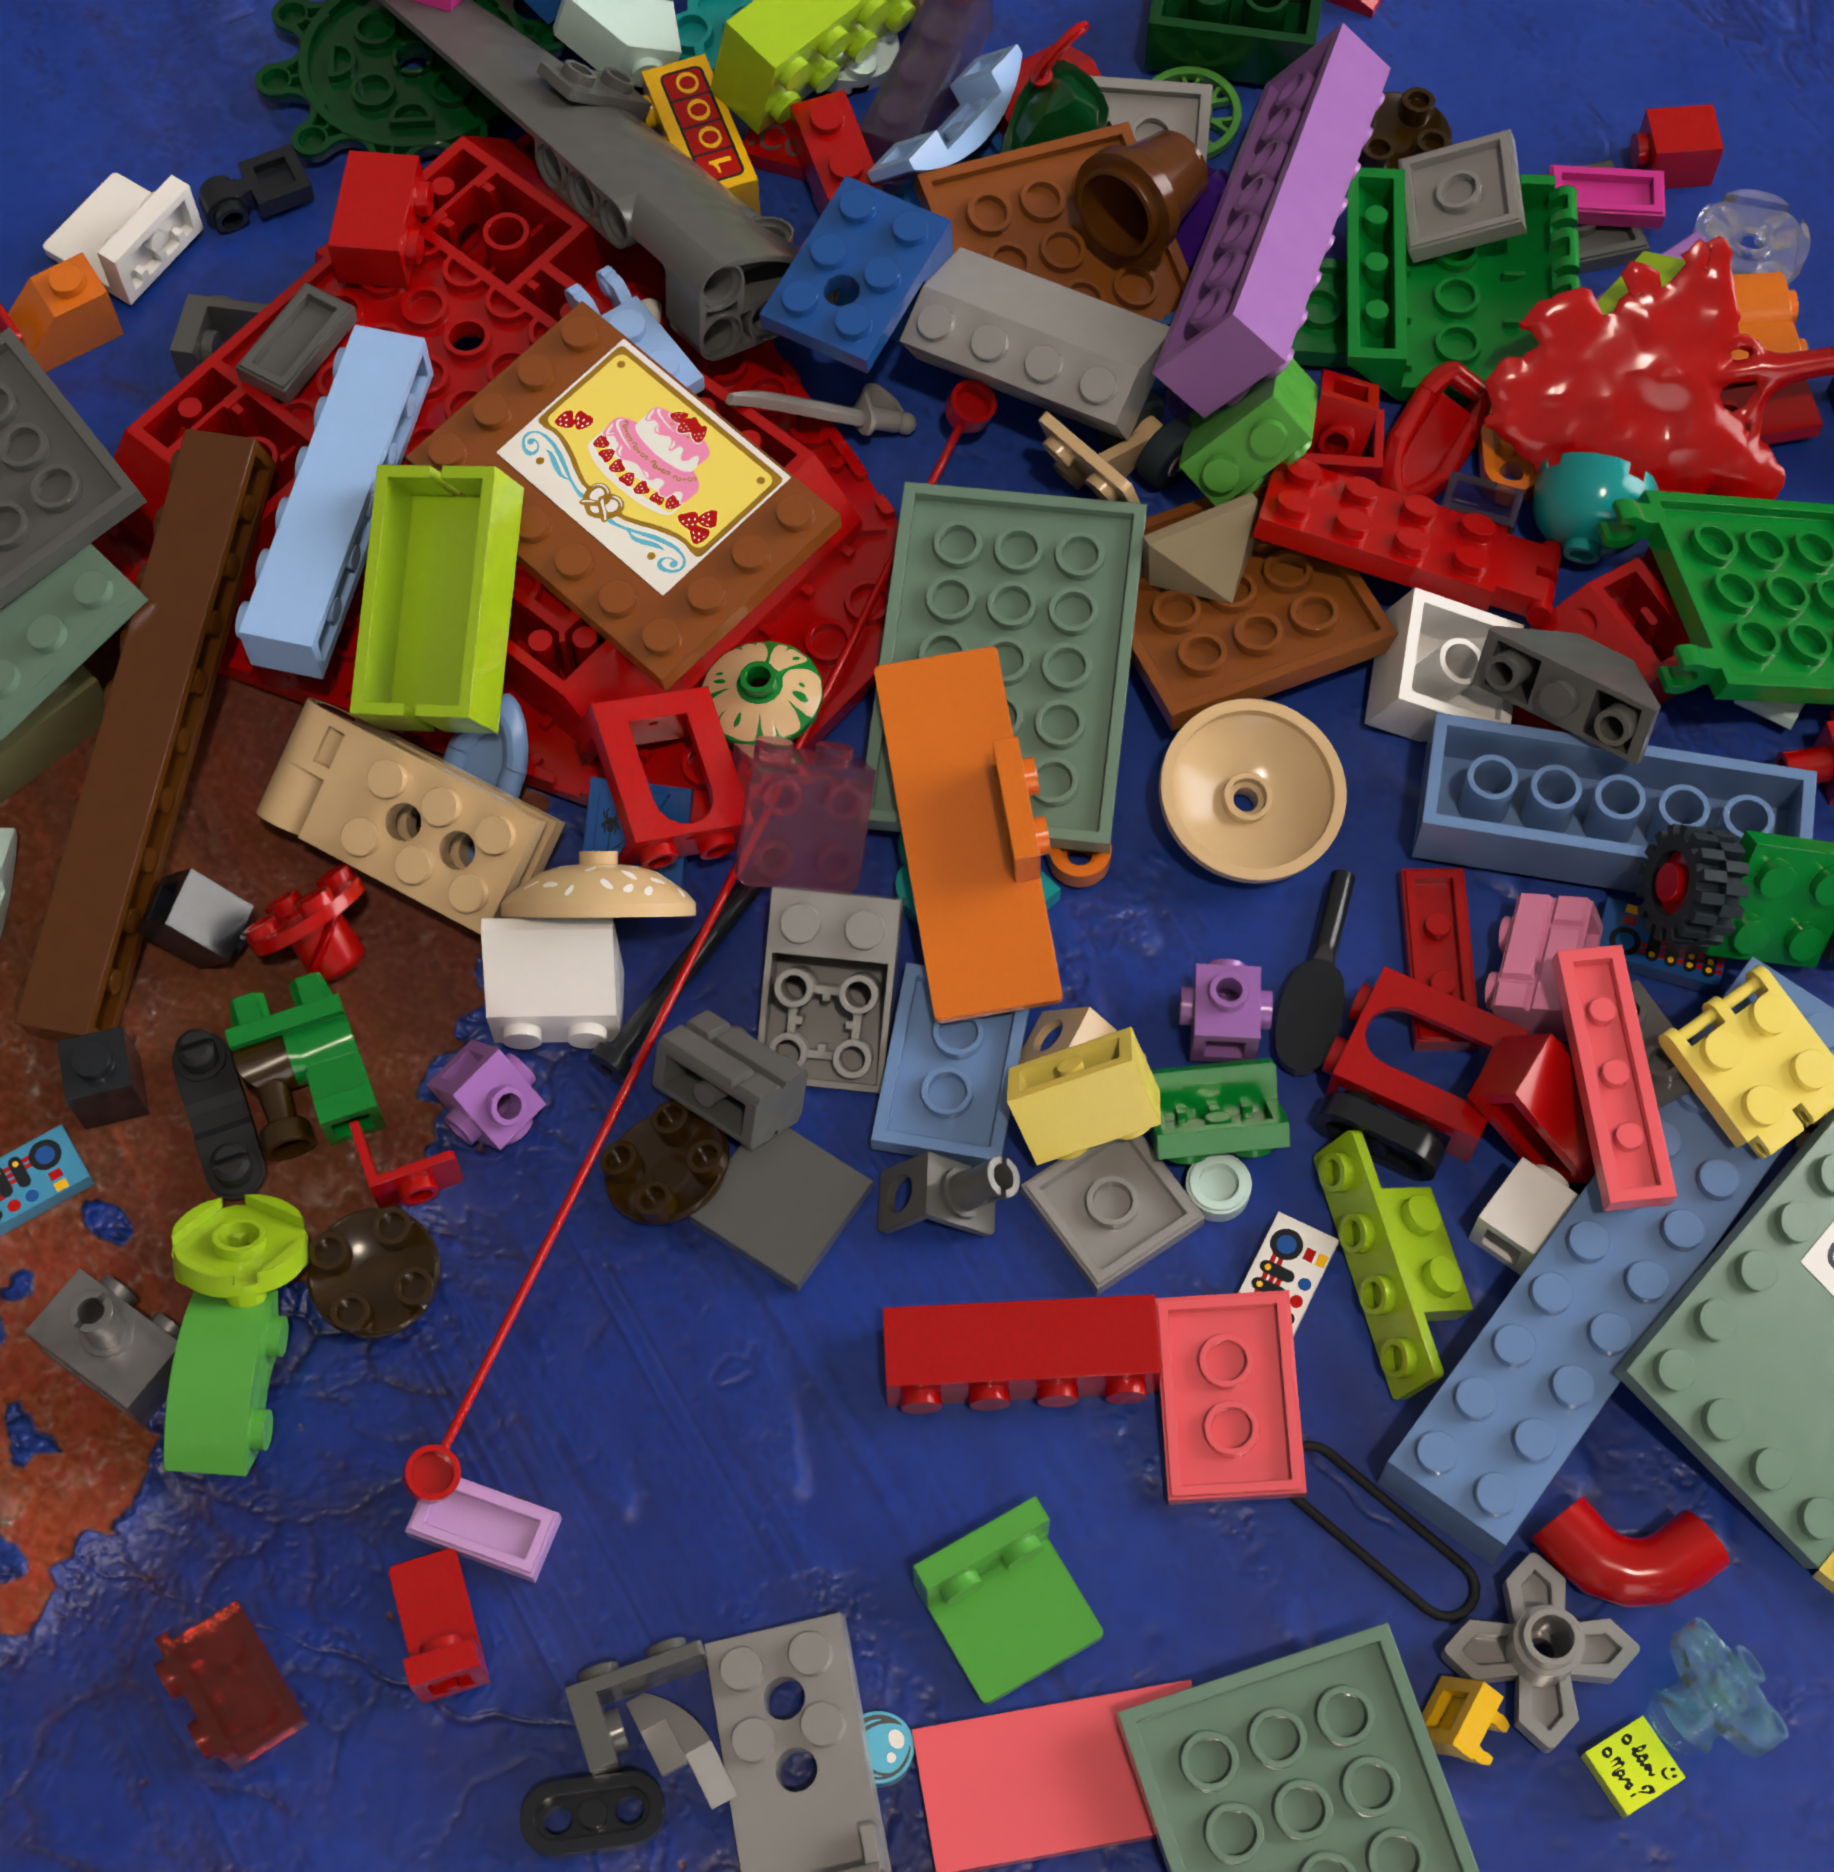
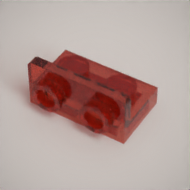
M238 1600L176 1638L167 1631L154 1638L164 1657L153 1664L154 1668L174 1701L184 1695L197 1718L187 1723V1728L207 1761L218 1755L223 1762L236 1771L310 1724L245 1609Z

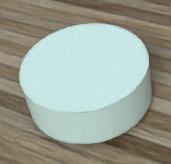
M1227 1153L1207 1155L1205 1160L1190 1166L1184 1190L1203 1213L1205 1220L1225 1222L1237 1217L1247 1206L1252 1189V1180L1247 1167L1238 1158Z

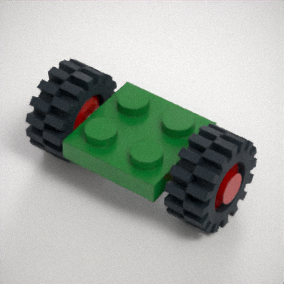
M1672 824L1667 826L1668 831L1660 830L1655 835L1657 845L1648 844L1644 853L1650 860L1648 864L1640 863L1638 874L1645 876L1644 885H1636V897L1644 898V903L1638 906L1637 909L1639 917L1647 918L1643 927L1647 933L1654 934V939L1663 942L1699 946L1709 956L1750 960L1753 956L1761 962L1816 968L1823 954L1824 960L1834 962V842L1745 830L1740 843L1735 844L1737 837L1732 833L1725 832V830Z

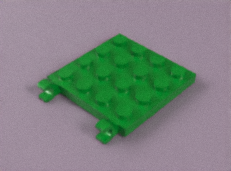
M1644 490L1637 501L1633 499H1618L1614 501L1612 507L1618 521H1600L1596 526L1603 544L1609 548H1622L1638 540L1647 539L1691 644L1677 645L1673 649L1679 664L1678 666H1660L1656 670L1665 692L1681 694L1701 685L1709 684L1714 698L1720 700L1834 705V504Z

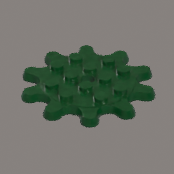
M280 0L272 9V20L275 26L287 37L300 42V47L292 58L262 67L255 75V86L257 91L270 103H302L310 107L307 119L297 126L291 135L293 150L309 163L322 162L333 153L346 148H359L366 152L416 155L420 159L427 156L441 155L461 136L488 137L490 130L498 124L514 121L377 0H327L322 2ZM473 0L528 37L555 58L565 53L568 46L554 36L553 25L555 20L547 24L543 19L531 20L521 17L515 11V7L522 0ZM408 59L427 60L426 69L422 66L417 68L403 67L400 69L401 65Z

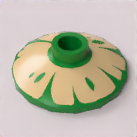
M773 641L746 643L724 653L708 669L701 686L709 687L726 741L732 745L753 750L779 747L800 737L816 721L823 703L821 675L812 660L793 646ZM759 681H768V683L762 687L750 686L753 683Z

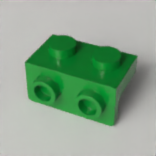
M1271 1058L1151 1069L1160 1089L1161 1125L1150 1128L1148 1133L1158 1160L1168 1159L1177 1164H1194L1205 1160L1207 1155L1234 1153L1240 1157L1255 1158L1268 1155L1272 1152L1273 1148L1290 1147L1289 1121L1278 1100L1276 1065Z

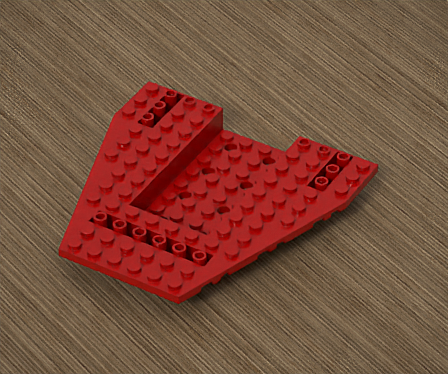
M526 132L516 142L509 138L461 136L423 169L425 181H432L434 206L431 217H423L421 229L424 234L423 260L420 265H413L408 288H377L371 285L338 283L330 253L328 252L125 429L113 459L147 502L91 542V544L136 586L139 570L148 562L154 541L153 522L155 514L160 507L164 506L170 486V462L173 454L181 447L185 430L193 429L255 438L276 463V468L218 673L303 704L310 697L350 713L366 562L323 679L251 665L242 641L236 636L235 631L239 607L242 602L250 601L256 586L255 572L258 557L264 548L270 549L275 536V517L279 502L283 497L290 496L296 480L295 462L298 452L302 446H309L315 430L314 413L317 402L321 396H328L333 383V362L337 350L340 347L347 346L354 325L425 338L434 375L401 465H409L406 456L572 310L568 305L564 290L578 283L594 300L601 316L614 309L610 300L600 290L597 277L595 276L597 271L609 265L624 280L632 297L637 296L640 300L651 298L658 300L662 304L661 326L704 376L705 389L696 395L840 514L842 527L666 691L659 687L516 562L502 694L510 693L514 696L521 706L526 722L529 750L528 769L524 784L588 807L591 777L606 778L598 751L582 754L575 734L577 726L592 703L701 687L708 669L724 653L746 643L763 641L790 645L808 656L821 675L823 689L896 544L899 521L895 517L893 506L883 493L879 495L868 479V471L832 421L762 408L727 405L725 403L728 394L746 390L770 391L811 399L801 385L800 376L788 360L784 361L776 350L774 339L721 360H706L670 326V321L666 317V273L663 264L640 243L623 249L613 246L544 183L539 173L535 158L534 138ZM306 282L354 306L358 320L288 405L241 381L235 367ZM477 336L483 339L481 345L472 350L463 351L453 347L462 337L471 338ZM892 572L793 769L876 685L874 669L876 666H879ZM759 681L753 683L750 686L762 687L766 685L768 681ZM435 726L434 732L387 730L408 742L441 754H445L447 744L455 734L454 732H444ZM691 737L636 745L645 775L650 780V784L695 789L691 824L703 820L708 815L711 806L710 796ZM797 738L779 747L755 750L732 745L727 742L750 813L770 793Z

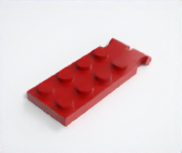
M1299 458L1290 465H1284L1281 462L1273 468L1252 535L1253 538L1407 587L1418 588L1486 612L1489 606H1493L1525 616L1527 622L1534 627H1544L1551 621L1562 556V548L1555 541H1545L1540 544L1507 533V526L1495 523L1485 515L1479 513L1466 514L1436 504L1428 497L1396 492L1378 486L1374 481L1365 477H1349L1321 468L1317 463L1304 458Z

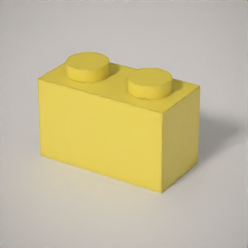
M1132 1027L1010 1067L1008 1070L1007 1104L1036 1165L1055 1159H1074L1091 1147L1116 1139H1134L1146 1133L1150 1128L1161 1125L1160 1089Z

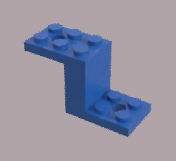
M845 176L760 312L761 326L868 374L889 338L901 343L899 340L923 285L954 254L952 221L921 207L913 186L916 177L901 181L894 194L891 195L849 176ZM839 289L838 300L833 305L826 298L832 291Z

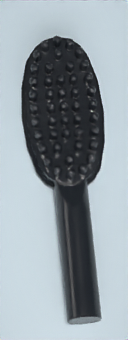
M1334 870L1331 872L1310 960L1301 963L1294 970L1285 986L1278 1007L1275 1025V1052L1280 1065L1294 1076L1311 1074L1324 1064L1342 1022L1345 1002L1344 979L1341 972L1335 967L1356 880L1355 875L1346 870Z

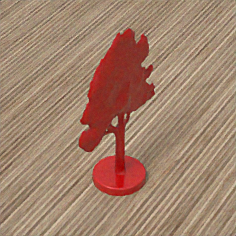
M1719 235L1708 243L1699 238L1688 251L1680 254L1686 264L1662 288L1659 271L1650 265L1631 260L1621 273L1629 292L1618 300L1614 312L1603 315L1593 291L1584 287L1556 294L1551 299L1538 301L1524 317V320L1519 321V326L1522 330L1530 331L1539 342V345L1522 357L1508 356L1504 358L1486 379V391L1493 408L1492 414L1484 418L1485 427L1495 430L1501 439L1510 443L1519 456L1533 464L1535 475L1538 474L1541 462L1548 459L1550 467L1559 465L1561 454L1591 452L1618 457L1631 462L1629 474L1638 477L1642 481H1644L1645 471H1647L1654 477L1658 485V491L1694 494L1713 493V495L1774 500L1784 486L1786 474L1784 468L1777 463L1770 447L1760 440L1766 403L1775 392L1794 382L1834 375V346L1791 353H1775L1765 350L1759 340L1754 339L1749 334H1740L1738 322L1741 319V315L1737 306L1736 286L1730 266L1733 252L1727 239ZM1739 349L1749 352V356L1747 359L1734 360L1731 352ZM1757 381L1756 390L1744 406L1734 412L1724 408L1720 397L1723 388L1732 383ZM1752 421L1751 430L1748 431L1745 428V424Z

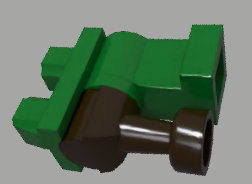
M320 972L295 978L288 984L295 1007L272 1015L264 993L252 992L230 1001L232 1028L224 1030L233 1054L235 1067L250 1094L258 1098L268 1122L260 1131L259 1139L264 1157L271 1161H282L298 1157L310 1151L316 1144L310 1121L305 1117L295 1116L290 1090L309 1084L319 1124L330 1146L353 1139L349 1122L344 1121L359 1116L360 1118L356 1120H359L365 1135L387 1128L349 1017L338 993L332 994Z

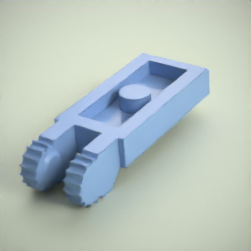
M607 265L597 271L595 275L600 290L614 306V309L602 316L594 300L581 285L576 283L564 290L566 300L571 309L576 307L581 301L585 302L694 394L705 389L704 376L637 296L632 297L626 283L617 275L612 267Z

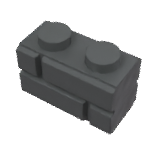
M707 1009L688 1020L685 1027L680 1025L661 1036L659 1043H657L652 1085L666 1096L753 1151L772 1139L775 1132L780 1134L798 1122L799 1117L802 1115L808 1073L792 1058L780 1055L751 1037L742 1027L731 1026L727 1021Z

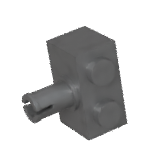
M79 1268L24 1332L42 1353L143 1428L167 1400L171 1368L180 1327L160 1312H156L149 1320L132 1307L138 1300L137 1297L116 1279L106 1274L98 1282Z

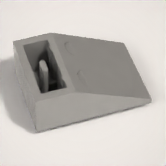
M790 886L772 887L758 1041L780 1055L792 1058L801 1068L806 1070V1073H808L806 1086L880 1093L891 1032L905 898Z

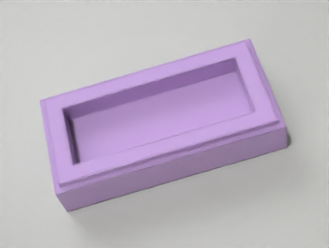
M460 1478L456 1489L443 1501L434 1504L417 1502L405 1533L409 1538L442 1550L453 1548L459 1556L536 1583L562 1518L558 1512Z

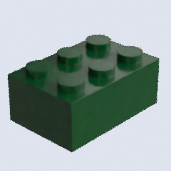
M1152 0L1148 21L1144 69L1166 71L1176 67L1194 66L1211 70L1226 80L1266 85V83L1316 44L1322 0Z

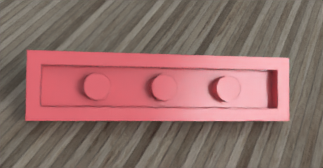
M1613 945L1558 950L1551 962L1603 1211L1671 1205L1677 1198V1192L1623 946Z

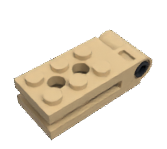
M310 697L307 698L256 810L257 815L267 822L299 835V839L480 935L481 919L522 918L501 917V903L510 892L544 871L565 826V822L387 730H381L334 705ZM420 814L421 827L419 832H417L416 821ZM473 840L475 845V855L471 862L469 858V846Z

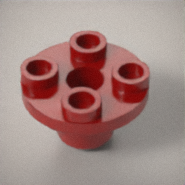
M346 863L332 868L315 881L318 888L304 896H301L297 889H292L274 899L264 908L268 915L250 925L243 932L248 940V945L256 956L268 955L290 945L308 974L320 972L325 982L338 979L357 966L364 956L365 947L360 941L362 936L354 932L342 911L360 897L365 890V885L358 874L354 873Z

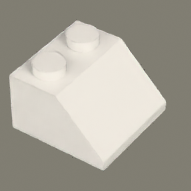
M1413 588L1385 611L1398 635L1385 654L1374 657L1364 724L1418 742H1428L1436 712L1511 724L1514 704L1472 684L1488 630L1494 626L1524 628L1523 624L1418 588Z
M613 918L481 919L486 1019L494 1043H503L510 1048L525 1050L539 1047L545 1042H568L574 1047L592 1049L600 1042H612L623 1028L625 971Z

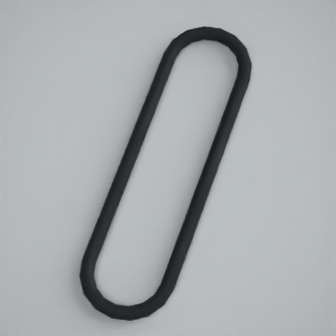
M1302 1441L1303 1452L1314 1451L1328 1458L1460 1568L1467 1576L1470 1584L1468 1600L1458 1610L1450 1612L1438 1610L1426 1602L1303 1497L1288 1498L1426 1615L1438 1621L1453 1622L1464 1619L1474 1611L1480 1599L1481 1585L1476 1571L1464 1558L1332 1448L1321 1442Z

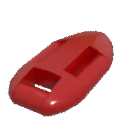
M1447 361L1432 369L1418 384L1386 437L1383 448V470L1379 486L1406 495H1422L1431 500H1435L1454 482L1480 438L1484 418L1489 415L1492 405L1486 391V382L1458 361ZM1448 385L1470 400L1465 409L1443 393Z

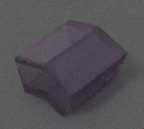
M1452 470L1441 506L1465 514L1479 513L1485 515L1495 523L1507 526V533L1514 535L1526 491ZM1454 501L1462 502V503H1465V504H1469V505H1472V506L1480 507V508L1487 509V510H1490V511H1494V512H1498V513H1501V514L1509 515V517H1505V516H1502V515H1498V514H1494V513H1491V512H1487V511H1483V510H1480V509H1476V508H1473V507H1469V506H1465V505H1462V504H1458V503H1455Z

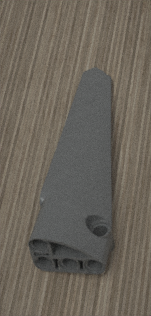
M377 0L534 138L535 158L539 173L544 183L613 246L623 249L640 243L663 264L666 273V317L670 321L671 328L706 360L717 361L781 336L761 326L760 312L800 250L794 244V229L790 223L776 217L760 216L690 157L631 112L609 106L572 102L566 99L537 73L541 61L563 65L564 63L473 0H463L451 12L412 0ZM840 290L832 291L826 298L827 301L835 305Z

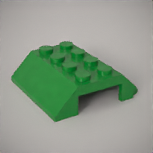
M1360 167L1346 192V198L1348 199L1346 206V364L1374 384L1380 385L1382 390L1396 400L1409 401L1423 378L1432 369L1447 361L1461 362V364L1486 382V379L1501 360L1508 356L1522 357L1528 351L1536 348L1539 342L1530 331L1520 329L1519 321L1524 320V317L1538 301L1551 299L1556 294L1581 287V279L1576 276V274L1580 273L1579 232L1574 228L1578 226L1576 188L1570 185L1555 188V175L1520 174L1527 233L1413 263L1408 253L1406 238L1405 169ZM1450 385L1443 391L1445 395L1456 403L1468 404L1470 402L1468 398Z

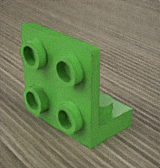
M1036 1496L913 1565L914 1588L980 1702L985 1706L991 1705L1097 1643L1103 1637L1101 1625L1048 1539L1050 1519Z

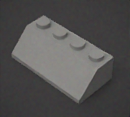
M960 247L923 285L899 341L916 359L967 379L981 381L990 388L1129 441L1156 378L1152 371L1170 326Z

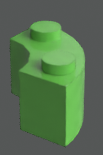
M278 1290L267 1292V1297L263 1303L250 1308H236L229 1305L226 1298L211 1297L194 1291L182 1321L171 1368L165 1414L164 1471L246 1477L259 1451L268 1450L273 1431V1414L271 1409H266L268 1387L276 1358L283 1357L286 1352L289 1335L287 1317L279 1316Z

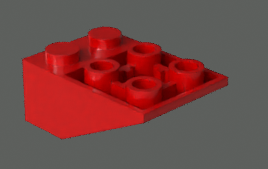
M1639 557L1588 582L1552 610L1551 621L1548 625L1544 627H1534L1531 625L1527 628L1579 633L1633 659L1659 704L1679 695L1664 691L1656 670L1660 666H1678L1679 664L1673 649L1677 645L1691 644L1673 600ZM1513 705L1511 724L1571 733Z

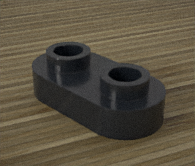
M1345 1090L1343 1093H1329L1314 1119L1317 1129L1332 1142L1348 1130L1362 1131L1372 1162L1408 1179L1416 1181H1430L1434 1179L1446 1154L1443 1144L1438 1140V1133L1431 1126L1416 1119L1408 1118L1403 1120L1379 1108L1371 1097L1356 1090Z
M621 1771L552 1781L537 1787L528 1795L520 1812V1828L529 1846L540 1856L551 1860H564L632 1850L648 1845L659 1835L666 1820V1802L656 1782L649 1776L637 1771ZM630 1800L640 1802L644 1806V1813L637 1823L626 1825L618 1820V1811L623 1803ZM557 1811H566L572 1816V1824L569 1830L562 1835H552L547 1832L546 1828L548 1818Z

